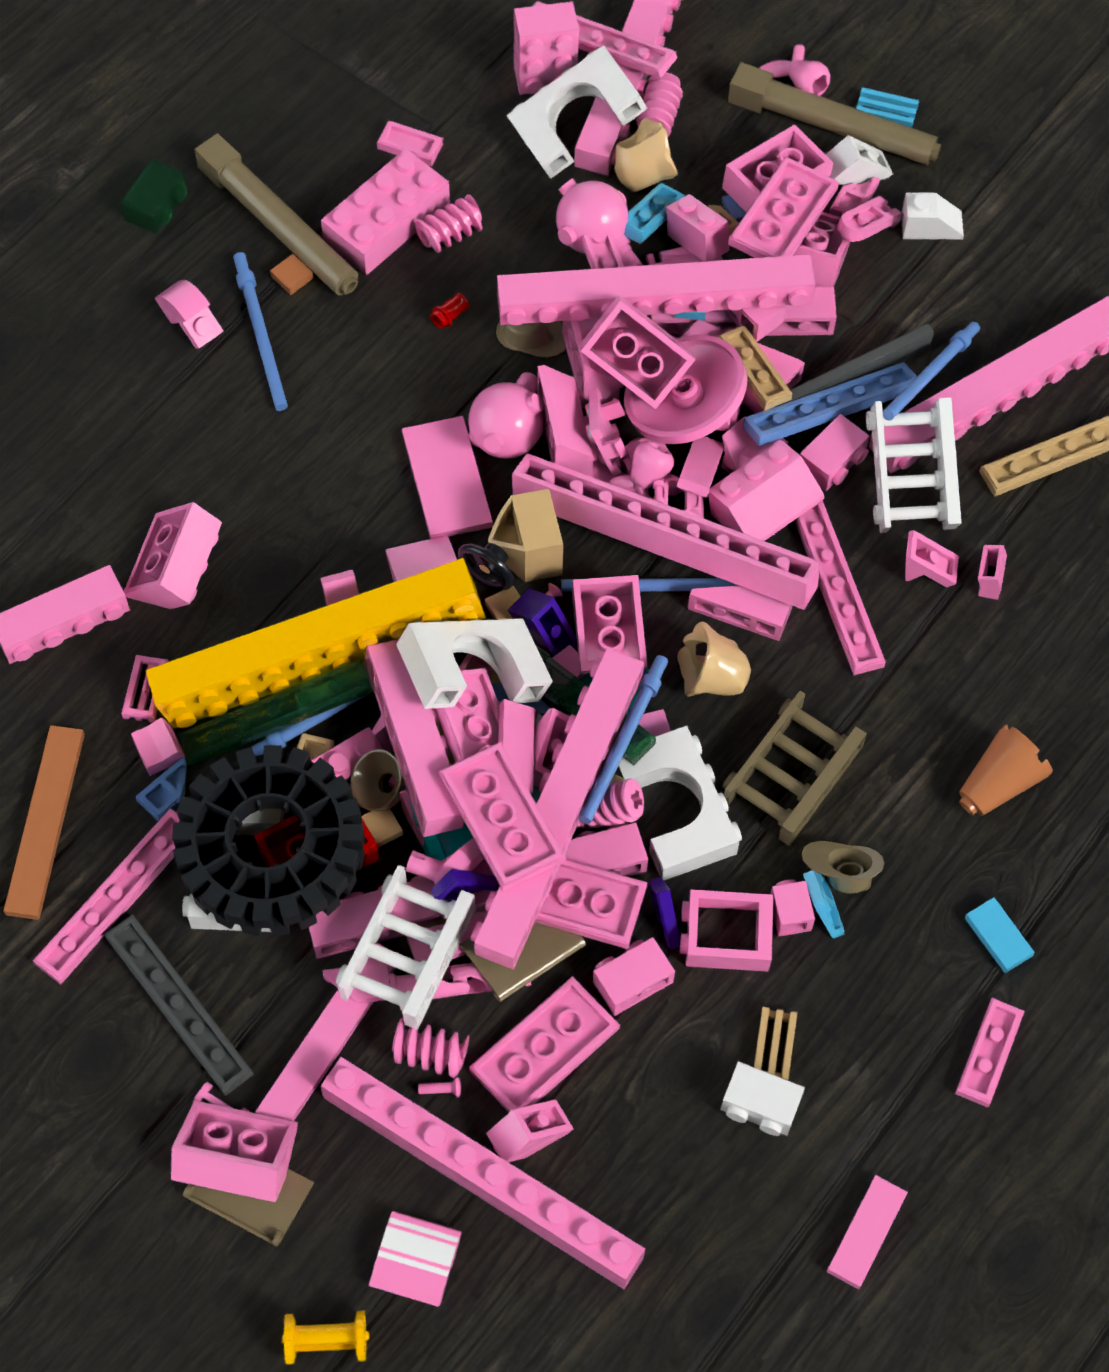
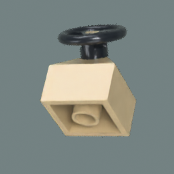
M549 489L510 496L496 518L487 545L481 547L475 544H465L459 548L458 558H464L471 576L490 588L505 591L514 584L511 570L524 582L562 575L563 541ZM469 553L472 554L475 560L477 561L476 566L469 559ZM492 575V576H494L495 578H497V579H499V580L493 579V578H491V577H489V576Z

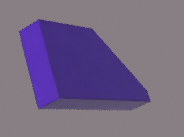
M451 869L431 889L434 899H443L450 902L452 899L457 900L461 890L474 894L485 889L497 891L500 885L496 877L492 875Z
M661 877L651 879L649 887L654 911L658 922H662L666 945L669 949L680 947V936L670 889Z

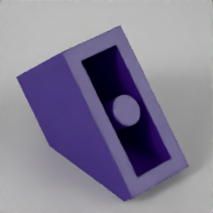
M528 589L507 610L512 619L524 620L535 645L550 654V659L569 645L574 649L578 647L577 637L554 597Z

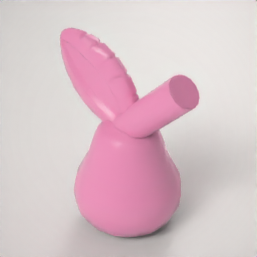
M802 45L794 46L792 61L776 60L759 67L762 70L774 73L773 78L789 76L796 88L819 96L826 91L830 83L828 67L819 61L804 60L805 48Z
M644 441L636 447L633 453L631 475L617 476L607 483L650 498L648 488L653 486V481L660 480L669 474L674 466L673 456L663 446L652 441Z

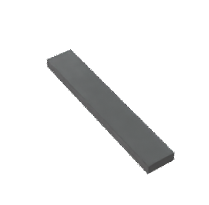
M929 324L916 328L790 389L793 393L792 398L785 403L897 365L930 349L934 331Z
M133 914L104 934L107 941L224 1096L254 1075L244 1059Z

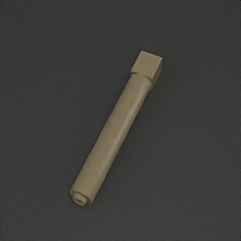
M742 62L730 83L728 102L757 113H761L764 108L844 137L849 135L870 146L924 165H928L930 160L935 162L941 149V144L937 143V136L773 80L774 73Z
M217 133L195 148L198 168L220 189L225 187L334 293L337 295L349 294L356 288L358 272L242 163L241 155L222 136Z

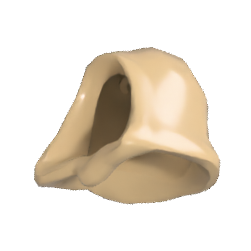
M647 118L643 119L636 133L616 146L615 172L619 181L632 192L640 191L662 180L672 179L677 175L676 167L670 157L667 131L661 122H653Z
M702 621L696 624L693 632L684 637L683 643L686 646L679 650L677 656L681 675L684 679L685 695L689 697L700 693L729 696L742 693L751 674L747 656L738 648L735 641L718 634L707 623ZM703 642L707 643L706 656L696 655V645Z

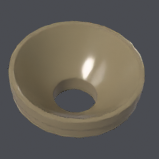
M377 749L366 753L359 759L352 772L351 790L353 797L357 799L361 807L370 811H385L394 807L401 799L399 792L406 789L396 755L386 750ZM392 774L395 778V786L391 792L386 793L383 789V782L388 775Z

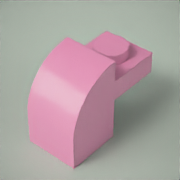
M187 280L176 282L154 298L170 323H179L196 349L201 348L223 332V329L208 308L210 305L208 300L197 287Z

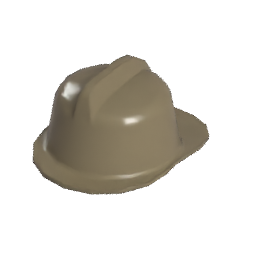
M560 321L552 323H524L521 325H500L499 322L497 325V338L506 348L544 358L557 356L566 349L562 335V323Z
M816 841L806 845L801 854L804 863L810 869L823 874L828 883L841 893L852 894L869 890L873 877L878 875L884 867L883 856L876 850L863 846Z

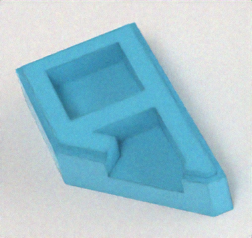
M814 870L804 873L803 876L807 883L812 903L831 937L834 939L844 935L845 931L825 876Z

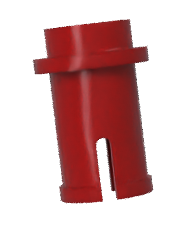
M456 292L443 305L435 306L430 314L431 321L440 329L448 328L452 325L453 319L469 308V302L463 294Z

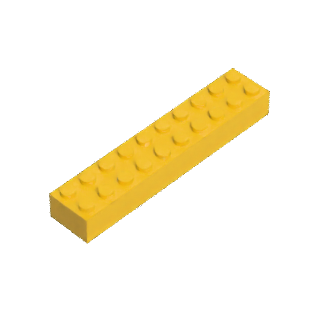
M461 558L145 671L155 706L173 728H186L194 725L197 720L202 718L221 716L228 709L236 706L252 705L259 698L267 695L286 693L291 687L301 683L310 684L317 682L322 676L332 672L341 673L348 671L353 665L365 661L367 646L400 639L409 623L442 622L446 620L470 621L474 619L482 620L486 617L465 560Z

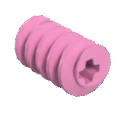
M666 72L660 79L651 75L645 95L643 96V101L648 109L636 117L638 128L643 119L647 118L653 122H661L667 131V136H670L671 127L674 125V118L677 115V109L683 96V91L680 88L681 82L677 76Z
M467 194L465 200L459 198L455 201V205L447 204L444 210H436L434 216L428 214L424 217V221L416 220L415 228L422 243L426 247H432L439 253L441 252L440 242H443L448 248L451 247V236L457 242H461V231L467 237L472 236L471 226L478 232L482 231V217L475 199L470 194Z
M633 778L625 781L618 780L614 783L610 782L592 822L585 824L579 821L577 827L587 830L638 820L644 810V796L640 784Z
M400 1018L392 1046L394 1061L397 1064H401L407 1056L409 1067H415L421 1059V1067L424 1071H428L432 1064L435 1063L436 1074H442L448 1066L449 1076L455 1078L461 1070L466 1057L469 1035L461 1044L459 1043L458 1032H454L451 1038L446 1040L445 1029L441 1028L437 1035L433 1037L431 1025H427L421 1034L412 1027L406 1030L404 1028V1019Z

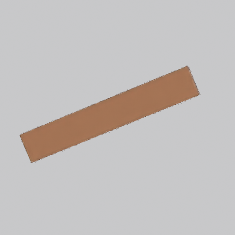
M50 725L4 907V913L7 916L40 919L85 734L81 729Z

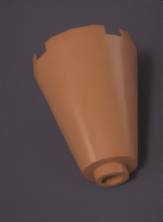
M1005 724L998 731L960 789L959 794L962 799L959 803L969 814L974 815L978 813L983 816L1046 779L1052 774L1053 769L1047 759L1042 763L1040 762L1037 755L1040 750L1024 734L1014 727L1008 729V725Z

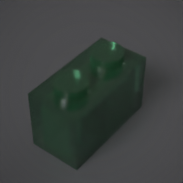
M152 159L121 201L125 221L157 234L162 225H166L169 222L176 205L182 203L186 197L187 187L184 173Z

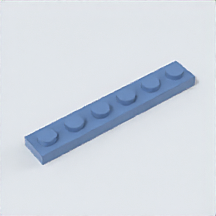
M903 362L745 417L743 428L757 445L761 446L835 420L840 414L846 416L872 407L876 401H882L883 403L895 399L917 375Z

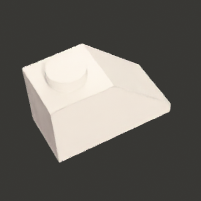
M849 135L825 154L833 162L830 178L842 185L851 183L857 185L869 182L874 177L882 180L893 175L881 150Z
M906 193L902 208L903 217L901 219L903 239H963L961 210L937 193Z

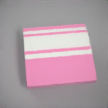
M392 1211L369 1286L439 1307L450 1269L453 1267L462 1231Z

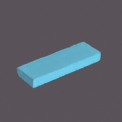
M663 183L658 184L628 211L629 222L625 226L624 235L641 244L667 220L666 206L685 197V195Z

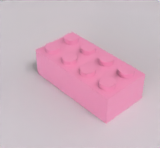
M405 148L321 219L323 240L367 276L416 233V220L424 221L426 215L432 214L434 216L436 210L444 209L447 204H450L449 181Z

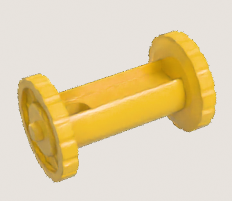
M365 1310L357 1311L355 1323L296 1326L294 1315L285 1314L282 1343L284 1344L286 1365L294 1364L296 1352L355 1349L358 1361H366V1340H369V1332L366 1331Z

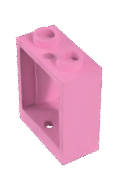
M690 890L689 901H682L681 922H688L687 934L681 933L680 954H686V966L768 972L772 960L773 895ZM698 907L756 911L755 951L697 947Z

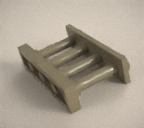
M799 691L793 700L788 698L783 703L778 712V715H780L779 719L738 773L732 771L722 786L725 789L724 796L728 805L738 794L778 820V825L781 826L778 839L788 846L792 844L863 748L867 735L858 727H855L849 736L845 733L840 735L801 710L805 698V693ZM794 720L833 745L836 753L831 760L827 758L822 760L783 734L784 731ZM776 745L815 770V775L818 778L812 785L809 783L804 785L766 760V755ZM757 769L797 795V800L800 802L795 809H784L746 784L753 772Z

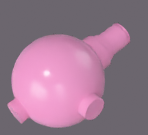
M573 178L559 189L563 197L557 207L556 223L558 237L564 245L585 254L582 245L583 235L589 236L591 243H594L592 237H604L601 242L603 243L608 241L607 235L613 234L624 266H644L631 250L632 247L629 245L631 241L624 235L625 226L629 222V213L626 197L621 191L600 181H585L577 184Z
M529 372L523 373L516 383L506 382L491 385L475 398L468 418L469 439L474 446L480 447L491 456L510 459L526 454L537 444L544 429L543 410L545 404L541 396L536 394L538 378L534 374Z

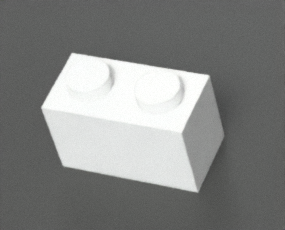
M738 1062L724 1096L721 1110L727 1112L726 1115L737 1122L745 1123L748 1120L760 1125V1129L765 1133L779 1136L781 1133L787 1136L805 1087Z

